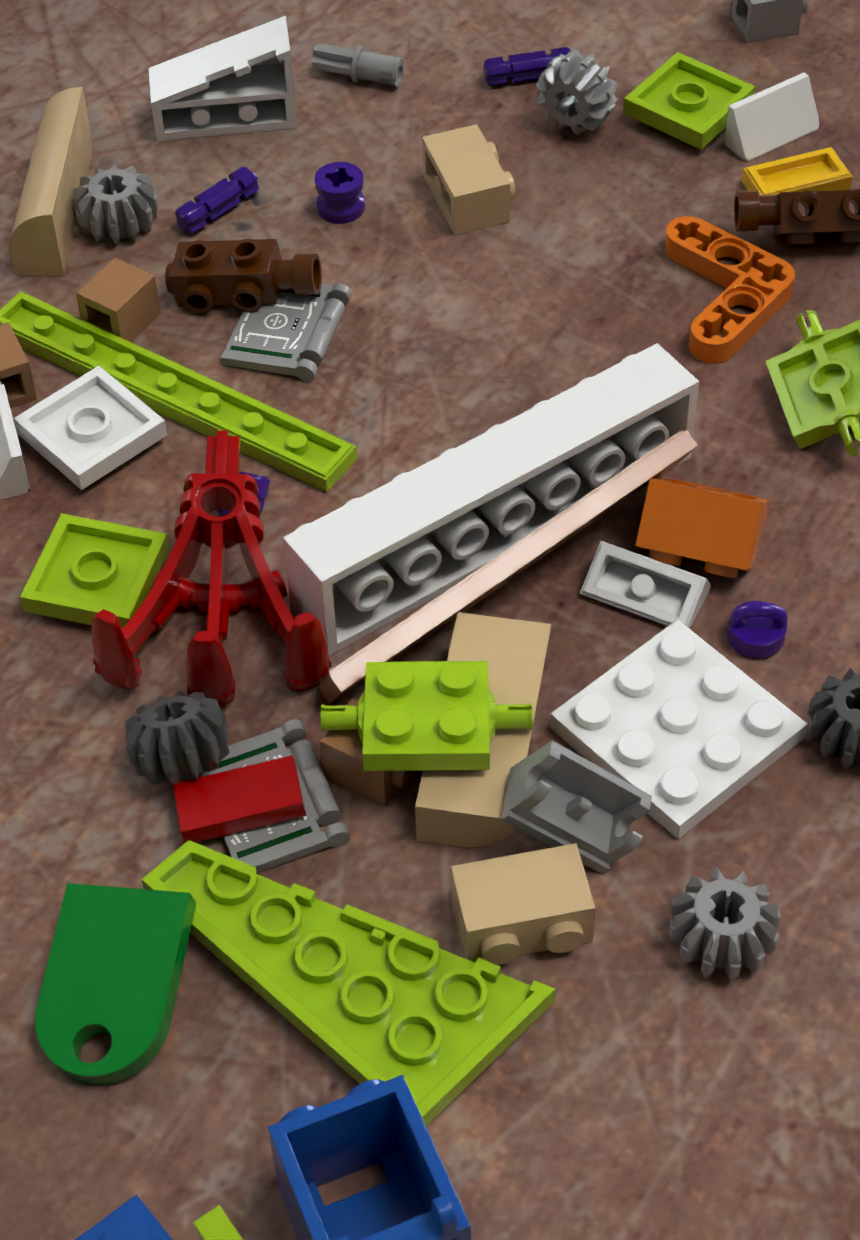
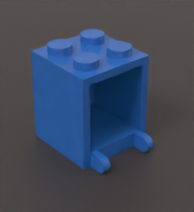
M403 1075L385 1082L379 1079L363 1082L354 1087L346 1097L320 1107L306 1105L296 1108L283 1116L280 1122L268 1126L278 1189L298 1240H471V1225ZM377 1163L381 1164L388 1180L387 1182L324 1206L317 1187Z

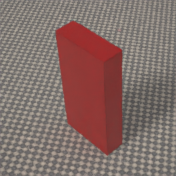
M293 755L199 777L197 780L190 779L173 785L180 833L184 843L188 840L192 842L204 841L307 816L298 770Z

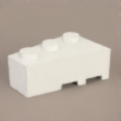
M286 16L148 68L156 141L297 128L291 51Z

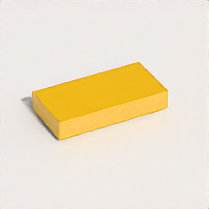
M828 147L743 168L741 182L747 190H757L759 195H777L781 192L850 190L853 176L833 148Z

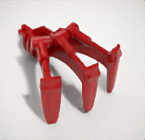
M226 430L217 431V436H207L205 473H191L184 480V493L180 498V516L176 519L174 525V535L177 540L164 567L156 575L151 590L129 622L122 629L117 616L105 609L96 613L92 618V646L95 673L101 675L108 683L128 690L135 689L140 685L139 679L142 674L141 662L139 659L134 658L133 655L154 629L159 630L178 606L188 610L192 606H197L199 612H207L205 631H198L187 648V693L202 692L206 698L216 699L219 706L227 705L235 699L236 679L233 678L232 668L222 644L228 637L230 612H240V607L248 606L249 610L260 607L272 630L280 633L287 646L285 670L282 672L287 687L290 690L301 692L320 685L319 683L329 672V668L332 667L329 659L328 644L321 622L308 612L295 616L294 620L283 599L288 596L283 578L278 570L270 571L259 544L264 538V525L260 520L258 485L251 475L239 474L241 442L239 436H229V432ZM218 509L231 511L229 514L221 517L209 515ZM203 543L211 547L210 583H197L188 579L196 566ZM239 543L252 579L241 584H226V549Z

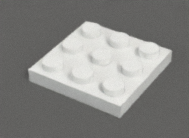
M678 619L550 713V728L581 756L651 795V807L647 813L676 839L681 838L805 738L808 725Z

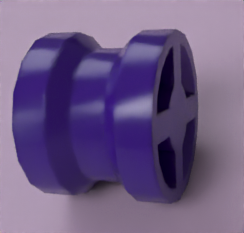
M333 162L324 165L316 172L315 189L319 194L316 202L317 212L325 221L334 224H345L355 221L364 213L365 197L361 192L364 185V177L360 168L348 162Z

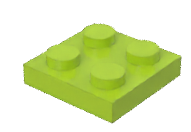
M676 52L624 98L623 114L702 150L726 128L729 105L754 95L756 86Z
M61 513L20 596L23 611L92 625L94 615L105 609L117 616L123 629L148 595L154 579L161 569L170 549L167 533Z

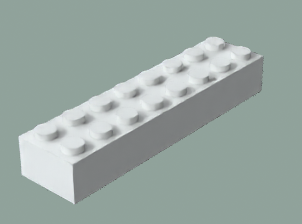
M656 343L637 354L627 356L620 363L593 377L581 380L576 386L549 400L535 404L531 409L502 424L492 426L485 433L456 448L444 451L439 457L416 469L396 476L391 482L364 496L351 499L337 510L311 523L301 525L294 532L283 537L291 613L295 617L308 612L321 622L330 656L433 600L680 430L684 432L687 429L693 438L699 380ZM692 452L687 457H685L678 465L691 459Z

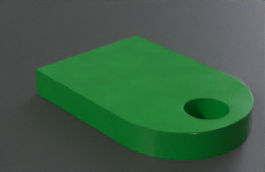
M67 883L35 1013V1028L39 1044L47 1057L64 1074L86 1084L104 1085L116 1083L141 1071L158 1054L169 1032L196 908V901L190 893ZM99 1033L111 1035V1048L104 1058L94 1063L81 1061V1049L87 1039Z

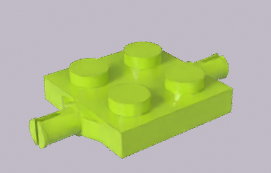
M807 310L805 312L811 324L810 327L802 313L796 318V324L800 329L803 340L791 350L766 360V365L793 438L799 449L840 433L846 453L851 456H857L859 454L853 439H856L860 447V320L838 329L823 331L818 314L813 310Z
M488 661L366 662L365 690L359 699L358 705H321V731L358 730L359 737L363 743L364 771L490 770V744L495 736V729L533 730L532 703L495 704V698L488 685Z

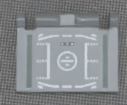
M337 283L334 286L322 284L318 295H296L294 290L279 291L276 304L261 305L258 310L253 312L243 311L221 356L222 365L297 376L303 381H312L318 370L317 365L322 362L345 311L344 305L351 298V289L345 284Z
M298 719L289 720L280 728L229 745L230 754L219 760V767L217 769L199 773L200 777L286 756H294L307 816L223 836L230 856L256 867L257 873L328 847L336 848L342 846L350 839L347 826L341 822L335 823L340 819L341 812L311 742L303 740L307 732L302 721ZM285 743L292 745L286 749ZM319 825L328 827L324 831H320Z

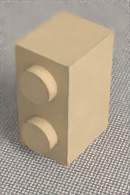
M477 124L422 137L423 176L454 235L510 222V201L516 199L513 177L509 171H503L499 164V157L494 143L486 141Z
M577 843L451 866V901L467 960L476 962L479 957L499 965L508 963L520 955L547 950L563 953L574 950L584 943L593 942L596 908Z

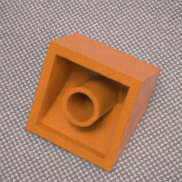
M664 476L651 478L635 546L649 549L648 558L662 563L681 566L682 558L687 557L705 561L703 568L705 572L737 578L738 569L748 571L753 567L771 499Z

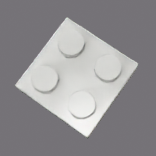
M97 366L13 418L17 434L81 490L167 436L165 420L100 366Z

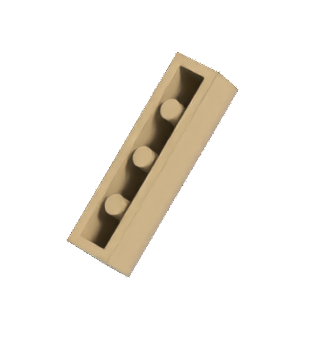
M74 87L58 92L50 98L44 107L9 242V251L15 275H65L77 223V214H75L73 206V190L80 186V177L88 175L94 149L83 87Z
M458 612L447 661H488V685L495 698V704L532 703L534 723L551 624ZM495 729V736L490 744V770H423L415 805L416 841L470 848L491 845L506 838L514 828L501 820L510 768L528 756L532 730Z

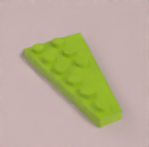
M190 840L141 879L143 889L190 893L196 901L190 934L359 1084L375 1079L385 1082L403 1075L426 1126L555 1002L556 989L535 980L532 985L502 974L501 966L479 957L476 962H472L440 949L437 940L348 904L342 909L317 899L315 891L296 883H293L290 888L257 874L256 867Z

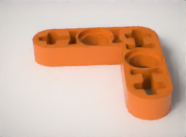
M682 216L673 219L667 225L664 250L667 257L673 262L726 288L693 320L689 338V351L697 360L712 364L725 362L789 302L793 294L795 270L785 260L700 218ZM730 257L738 259L741 263L725 265L718 262L717 259ZM741 305L750 307L755 312L751 314H738L730 310V308ZM721 327L723 328L722 337L718 336L720 334Z

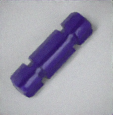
M568 47L551 49V54H546L545 50L508 55V60L503 61L502 56L487 58L483 63L485 81L488 86L505 85L507 83L506 79H511L512 83L538 80L554 57H558L560 54L566 56L571 50Z
M240 167L228 175L229 181L227 178H223L195 196V203L189 200L177 208L175 212L177 225L188 234H194L207 225L206 219L208 222H212L241 202L239 197L245 200L256 193L259 185L255 172H251L247 167Z

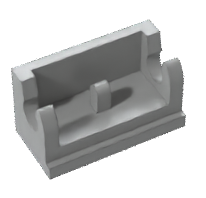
M551 740L510 768L501 820L550 847L577 843L582 863L603 874L610 870V864L632 852L642 841L643 836L633 830L627 831L633 821L640 820L650 811L652 796Z

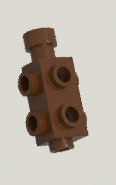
M860 189L781 192L777 195H759L757 190L736 191L734 197L736 231H757L759 226L773 225V237H787L788 246L815 245L819 235H837V244L860 243ZM849 201L854 205V213L849 209ZM798 203L805 207V216L799 212Z
M277 239L198 240L178 243L173 263H169L166 267L165 279L167 290L170 294L175 295L178 307H186L195 313H205L212 306L234 305L239 310L253 312L258 310L261 305L276 304L279 291L294 290L296 295H318L322 285V269L317 253L295 254L293 259L282 260Z

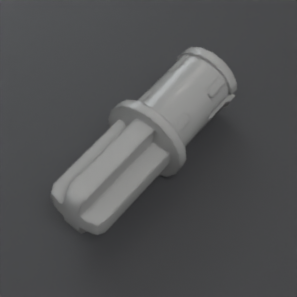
M317 44L313 50L312 66L315 69L351 76V80L354 83L365 80L398 88L402 83L405 71V60L403 57L370 52L362 45L353 50L328 44Z

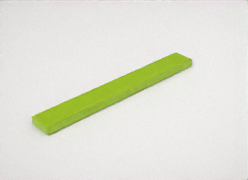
M22 291L18 292L0 309V325L7 322L10 323L22 349L79 376H83L97 366H100L153 411L205 436H217V431L219 430L228 431L229 436H239L241 439V453L326 493L357 460V446Z

